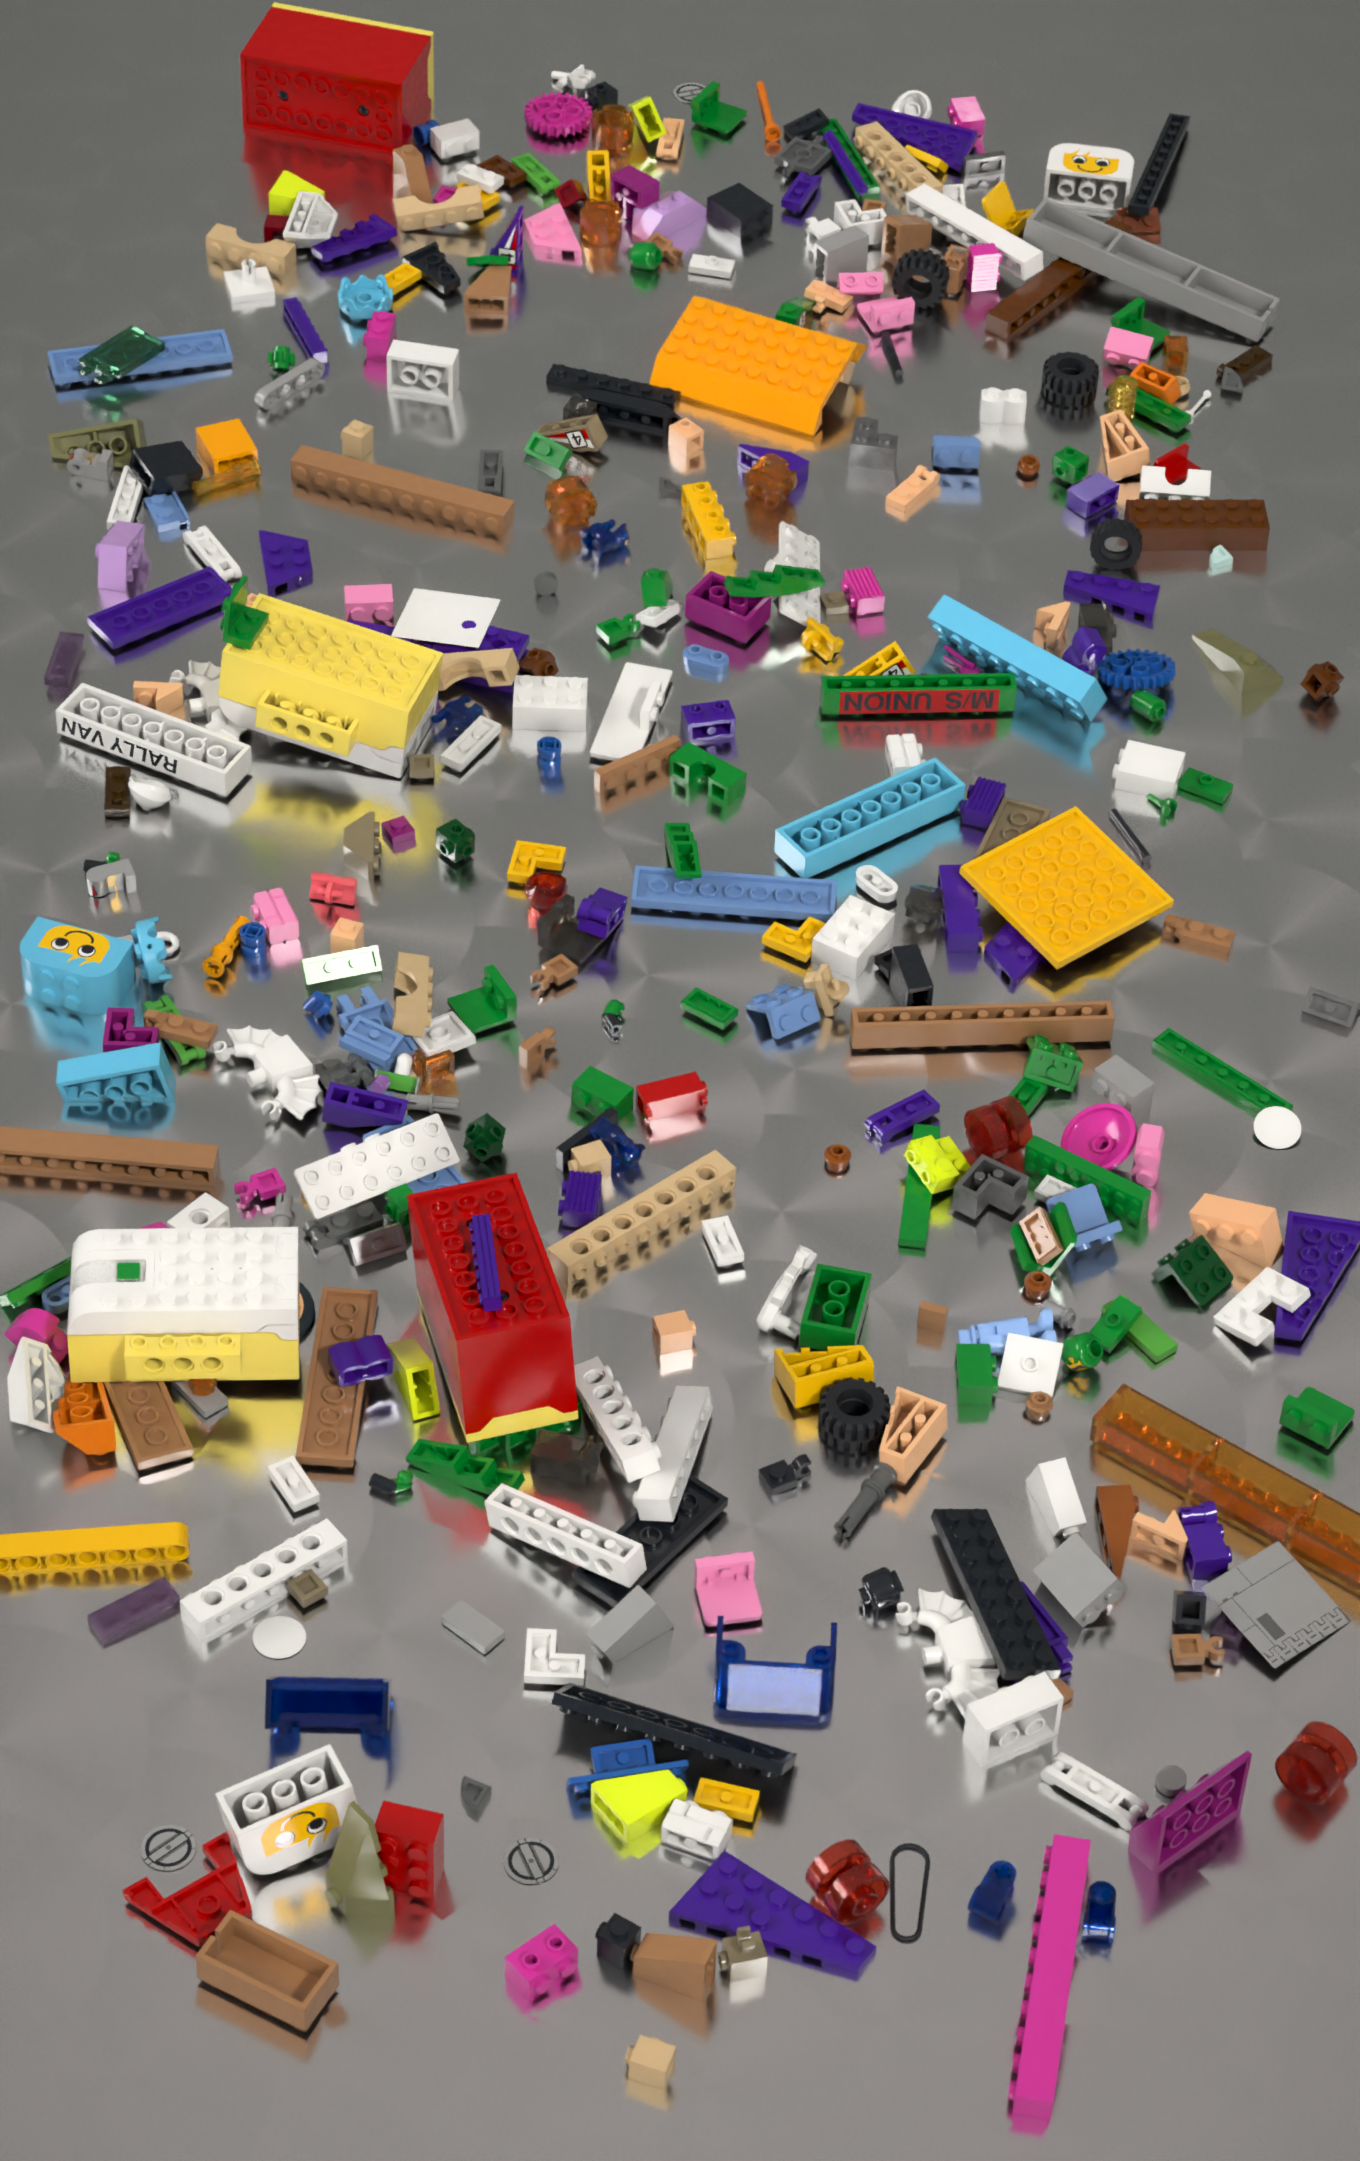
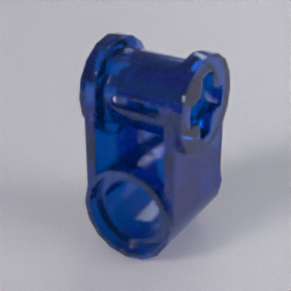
M1004 1860L994 1862L980 1885L974 1890L967 1910L997 1924L1009 1899L1013 1895V1883L1017 1875L1015 1867Z
M1097 1881L1089 1887L1081 1940L1086 1941L1088 1938L1107 1940L1109 1944H1113L1116 1924V1890L1109 1882Z

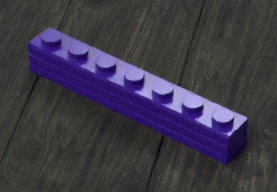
M296 297L284 299L283 311L309 358H316L322 363H326L329 356L328 350L324 347L323 341L320 340L319 334L316 333L315 327L311 324L310 318L307 317L306 311L303 310L301 302Z
M490 1214L473 1215L472 1223H469L470 1234H473L470 1235L471 1245H475L472 1246L473 1257H477L474 1258V1267L478 1269L475 1270L476 1281H480L477 1282L478 1293L482 1292V1294H478L479 1304L483 1305L484 1312L502 1310Z

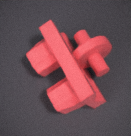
M313 872L311 874L309 898L324 900L326 904L335 902L354 906L357 890V880L355 878L334 876L323 872Z

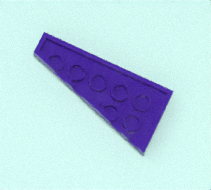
M858 103L852 113L853 122L863 126L877 121L900 144L912 146L943 160L948 167L959 172L963 168V157L969 156L978 136V131L862 103Z
M1288 1211L1281 1274L1309 1288L1311 1296L1293 1313L1277 1305L1274 1337L1302 1341L1360 1245V1221Z
M725 1850L669 1911V1919L677 1922L680 1919L696 1923L695 1927L705 1930L708 1927L724 1931L728 1937L737 1936V1928L750 1925V1933L759 1931L766 1948L774 1950V1947L790 1951V1955L801 1958L802 1955L816 1958L823 1965L857 1975L874 1957L877 1946Z

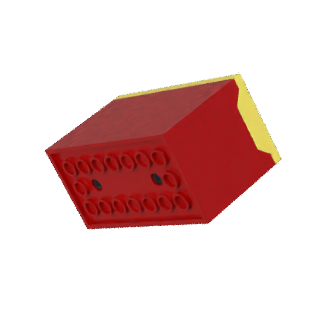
M274 2L240 53L243 127L393 155V149L411 144L414 139L413 127L423 124L434 105V32Z
M517 1172L407 1195L418 1298L466 1442L469 1443L578 1419L570 1315ZM490 1214L502 1310L484 1312L483 1305L479 1304L478 1294H482V1292L478 1293L477 1282H480L476 1281L475 1270L478 1269L474 1267V1258L477 1257H473L472 1246L475 1245H471L470 1235L473 1234H470L469 1223H472L473 1215Z

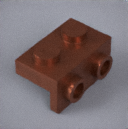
M1123 207L1116 210L1112 217L1133 227V236L1158 235L1161 233L1158 207H1152L1149 216L1141 217L1127 213L1128 207Z

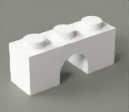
M1142 466L1139 499H1209L1211 471L1188 469L1186 481L1181 485H1172L1165 478V467Z

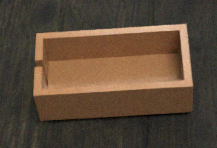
M232 1910L227 1913L215 1929V1937L211 1935L196 1955L197 1978L306 2032L339 1986V1963Z

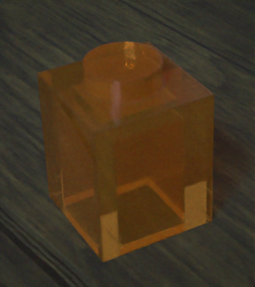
M1164 336L1162 352L1164 369L1187 370L1189 355L1187 336Z

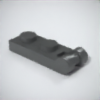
M480 450L478 491L501 497L503 450Z
M369 1201L319 1221L309 1220L303 1225L302 1229L307 1237L312 1238L311 1243L315 1249L321 1250L342 1242L344 1238L384 1226V1222L379 1211Z

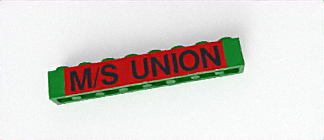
M1014 673L821 676L820 704L822 714L831 715L1015 711L1017 685Z

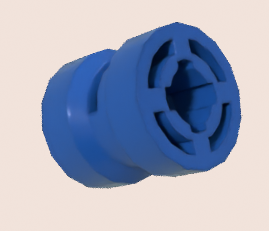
M432 119L427 121L425 125L419 124L413 127V137L419 146L429 144L430 128L440 126L436 120Z
M548 736L541 738L537 742V766L540 769L554 771L561 766L560 753L562 751V744L559 739Z
M250 922L240 928L241 953L247 958H259L266 953V930L262 924Z

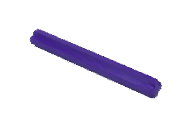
M832 130L824 132L823 138L826 144L832 150L833 155L858 195L867 193L868 188L865 181Z

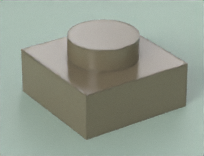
M843 591L820 594V603L826 616L849 613V604Z
M434 754L409 755L410 778H435Z
M312 1569L287 1582L288 1592L303 1608L328 1595V1587Z

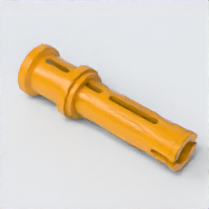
M244 916L237 917L221 943L213 946L210 957L205 958L202 963V969L207 975L214 978L222 976L225 971V965L232 961L233 951L241 941L240 928L244 924L250 923L248 918Z

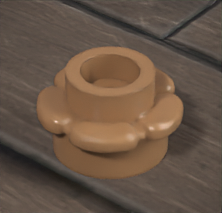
M1038 1391L1028 1395L1026 1407L1032 1416L1045 1417L1052 1410L1054 1403L1051 1401L1052 1398L1049 1394Z

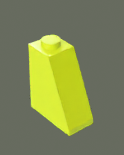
M645 96L628 105L636 125L648 143L667 134L651 97Z
M284 170L269 192V211L290 215L299 191L321 193L324 200L325 191Z
M414 1337L387 1344V1348L393 1358V1376L412 1419L418 1420L441 1414L433 1362Z
M668 1769L595 1781L591 1784L590 1802L622 1839L628 1843L662 1823L667 1813H669L674 1799L686 1801L688 1790L683 1780L676 1778Z

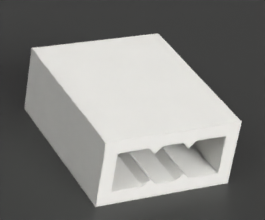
M1128 740L1125 749H1120L1118 763L1120 764H1115L1112 778L1116 779L1115 789L1148 796L1151 793L1162 800L1167 798L1173 799L1178 787V781L1183 773L1186 752Z

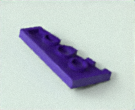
M372 214L369 216V221L364 223L361 220L355 223V228L351 230L345 228L340 231V236H331L330 239L311 246V252L320 261L329 262L336 257L350 255L353 251L367 249L373 244L387 242L390 238L397 236V230L376 214Z
M1068 570L1063 592L1090 601L1098 599L1104 606L1110 608L1113 605L1125 608V613L1134 615L1136 612L1145 615L1144 619L1152 622L1160 593V586Z

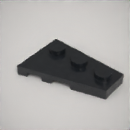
M437 242L402 257V264L406 262L421 270L422 279L443 294L461 286L460 277L453 266L446 261L445 254L440 252Z

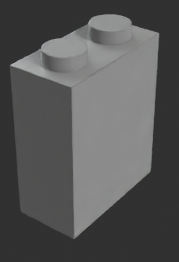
M855 225L814 242L812 279L823 281L829 286H834L837 284L839 273H865L867 271L869 235Z
M1076 1531L1032 1570L1083 1628L1087 1624L1094 1622L1099 1617L1100 1612L1109 1604L1118 1601L1122 1593L1127 1589Z

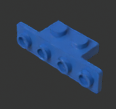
M649 1739L591 1747L590 1754L594 1774L568 1778L566 1790L574 1789L575 1793H585L591 1791V1784L595 1781L668 1769L678 1778L683 1776L682 1772L688 1769L689 1763L688 1760L655 1764L652 1742Z

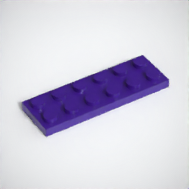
M209 566L88 616V625L112 649H115L223 604L224 599L230 597L232 587Z

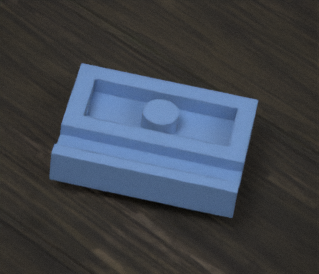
M175 491L169 496L160 494L143 498L144 508L158 533L180 528L182 524L190 526V517Z
M357 1015L345 1031V1035L339 1039V1047L382 1067H386L389 1059H392L403 1044L404 1035Z

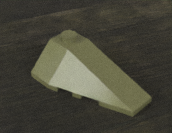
M137 418L48 434L52 458L69 460L73 451L78 448L102 454L104 449L113 450L114 467L124 468V465L129 466L133 448L147 446L144 424Z
M1213 628L1192 635L1195 643L1241 694L1282 682L1283 677L1270 663Z
M355 1801L348 1805L328 1867L325 1896L333 1907L338 1906L345 1915L391 1918L395 1915L394 1894L392 1888L389 1886L385 1887L383 1877L388 1875L386 1866L381 1863L380 1858L376 1854L381 1850L374 1821Z

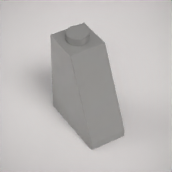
M637 1585L592 1627L586 1635L593 1642L589 1647L600 1659L606 1656L614 1664L669 1631L674 1625L657 1603Z

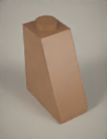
M412 144L393 149L394 194L398 198L415 195L420 201L433 204L422 153Z
M917 215L884 217L881 254L898 262L905 252L909 253L912 249L919 250V248L931 242L932 223Z
M489 265L464 292V313L508 315L512 266Z
M646 1933L641 1944L636 1943L631 1952L630 1961L633 1962V1975L703 2002L715 1978L717 1941L708 1938Z

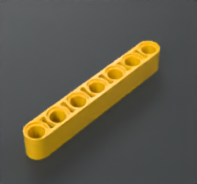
M181 1522L0 1534V1574L177 1562L186 1559L190 1554L189 1529Z

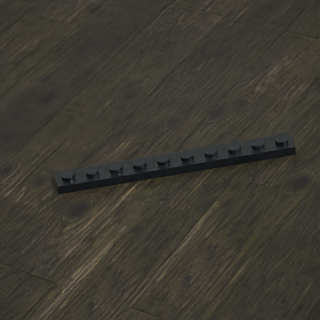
M1169 114L1128 204L1127 213L1140 217L1149 216L1189 126L1190 116Z

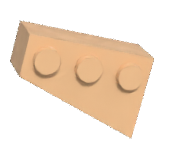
M1205 1193L1189 1212L1195 1235H1203L1206 1240L1264 1269L1266 1267L1271 1268L1283 1254L1284 1246L1276 1208Z
M897 1386L894 1404L890 1409V1418L885 1427L879 1455L880 1462L890 1465L896 1471L897 1481L906 1484L947 1431V1405Z

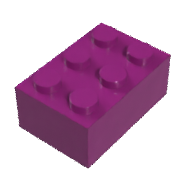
M710 571L686 595L685 618L746 643L770 619L771 597L730 596L723 584L726 577Z

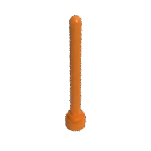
M758 81L756 86L766 121L764 128L765 138L770 142H775L781 137V129L778 124L774 123L765 84L763 81Z

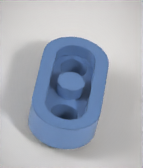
M696 644L690 645L683 650V662L688 667L712 674H723L729 669V657L721 651Z
M70 1275L43 1291L42 1306L47 1312L56 1314L69 1309Z

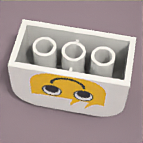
M1073 143L1056 145L1049 152L1043 200L1047 198L1071 209L1115 213L1120 208L1128 207L1134 159L1128 152L1116 148Z
M330 1744L215 1793L223 1822L245 1866L249 1871L260 1875L276 1873L335 1847L348 1805L352 1801L357 1803L353 1785Z

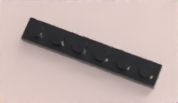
M553 364L546 375L547 384L579 391H610L656 401L666 405L673 411L681 399V391L672 390L671 388H663L648 383L608 376L607 374L594 373L584 369L567 367L562 364Z

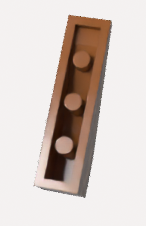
M1131 1485L1097 1486L1094 1508L1105 1563L1121 1581L1134 1513L1139 1512V1500L1137 1496H1133Z

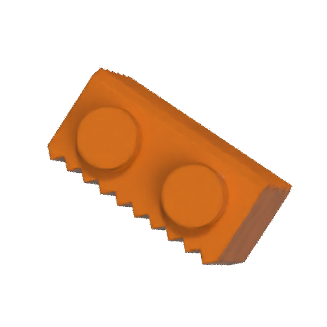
M1140 362L1130 374L1134 386L1171 405L1175 403L1182 393L1178 383L1179 380H1177L1178 377L1144 362Z

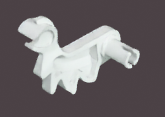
M799 1245L792 1263L773 1287L757 1317L758 1329L766 1333L769 1330L775 1329L796 1340L799 1333L789 1329V1326L800 1331L801 1323L781 1314V1308L799 1274L805 1273L814 1263L817 1254L812 1250Z

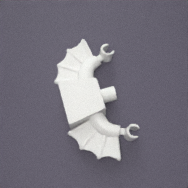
M189 660L188 676H184V673L180 670L173 671L169 683H187V686L200 690L201 698L189 699L188 704L191 714L205 713L208 724L203 728L239 741V737L244 732L250 730L231 722L223 714L219 706L218 693L221 667L213 665L211 661L198 663Z
M249 1025L243 1029L228 1028L226 1030L234 1047L228 1048L224 1041H217L213 1044L214 1054L220 1062L227 1061L231 1055L248 1058L254 1062V1070L245 1074L250 1087L253 1088L263 1083L272 1094H278L273 1101H265L262 1104L263 1116L271 1111L269 1114L271 1120H276L279 1117L278 1109L285 1108L297 1119L303 1120L306 1112L317 1107L315 1104L316 1098L323 1092L318 1085L320 1076L318 1074L313 1075V1064L288 1035L282 1037L275 1034L271 1029L259 1030Z
M918 1588L919 1612H912L909 1603L900 1602L897 1604L899 1613H895L897 1621L902 1626H908L913 1621H918L917 1624L927 1626L936 1634L934 1646L922 1648L923 1662L925 1665L941 1663L945 1676L951 1678V1681L942 1690L938 1688L930 1689L926 1693L927 1703L934 1699H939L933 1703L934 1710L940 1711L945 1707L946 1699H953L965 1719L967 1704L976 1698H984L999 1690L997 1679L1000 1671L995 1669V1660L974 1613L968 1608L966 1601L953 1599L943 1590L941 1592H928Z

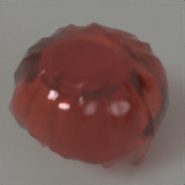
M554 872L534 873L530 875L524 885L527 900L538 909H555L561 906L567 897L568 885L566 877Z

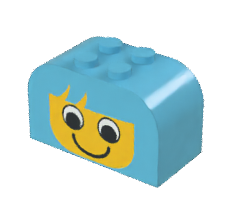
M37 916L20 942L23 988L26 994L35 1000L89 1015H102L107 1013V1008H118L136 981L134 945L131 941Z

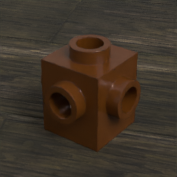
M537 648L530 650L518 662L520 667L518 672L522 676H554L559 672L553 654Z
M1329 661L1319 665L1316 663L1307 671V675L1300 685L1315 700H1319L1326 696L1332 697L1340 689L1339 684L1344 679V676Z

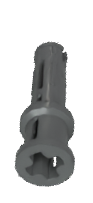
M879 1462L874 1466L873 1474L869 1479H865L862 1482L861 1492L835 1523L834 1528L838 1534L841 1535L844 1529H846L843 1536L849 1537L873 1503L882 1500L887 1487L896 1482L898 1478L897 1473L890 1465Z

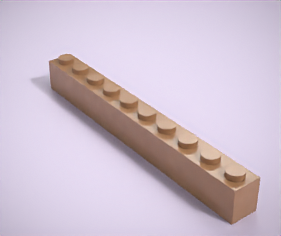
M301 445L290 460L291 479L502 535L505 534L514 520L515 501L305 445Z
M1111 1000L851 1008L849 1031L852 1049L1027 1044V1036L1034 1038L1035 1035H1041L1050 1039L1049 1043L1112 1041L1115 1018Z
M0 1126V1169L215 1187L220 1165L219 1145Z

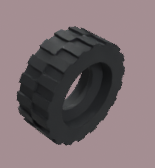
M1119 518L1106 519V521L1100 522L1097 527L1095 526L1091 534V556L1097 564L1109 570L1130 568L1131 565L1137 563V559L1141 556L1142 534H1140L1139 528L1134 523ZM1111 537H1120L1127 541L1128 546L1124 551L1115 552L1106 549L1105 541Z

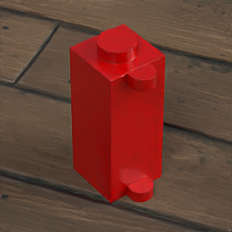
M695 1071L636 1086L635 1105L644 1122H650L704 1108V1106L708 1105L706 1098L708 1096V1089L705 1081H701Z

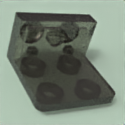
M565 894L559 901L553 904L551 910L545 916L543 915L539 918L536 925L538 945L558 955L562 953L573 962L583 963L605 939L577 930L579 920L574 916L575 897Z

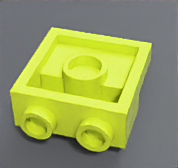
M932 1135L912 1140L904 1153L908 1163L916 1171L931 1194L954 1188L955 1184L971 1167L950 1136L935 1140Z

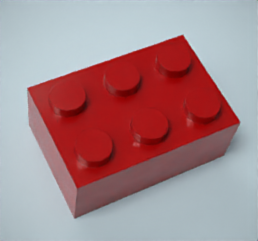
M383 1800L375 1822V1829L381 1850L376 1854L380 1858L381 1863L386 1866L388 1875L383 1877L385 1887L389 1886L392 1888V1891L408 1893L418 1898L434 1899L444 1871V1814Z

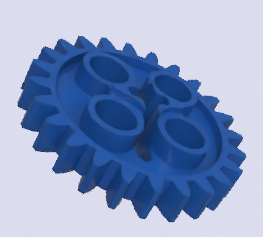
M1127 649L1126 652L1118 650V654L1111 652L1110 656L1105 655L1097 664L1098 678H1101V682H1107L1108 686L1114 685V688L1123 687V690L1132 688L1133 691L1137 689L1146 691L1148 687L1155 689V686L1163 687L1164 684H1170V680H1174L1176 671L1175 661H1172L1171 657H1166V654L1158 655V651L1149 653L1148 649L1144 652H1141L1140 649L1136 651Z

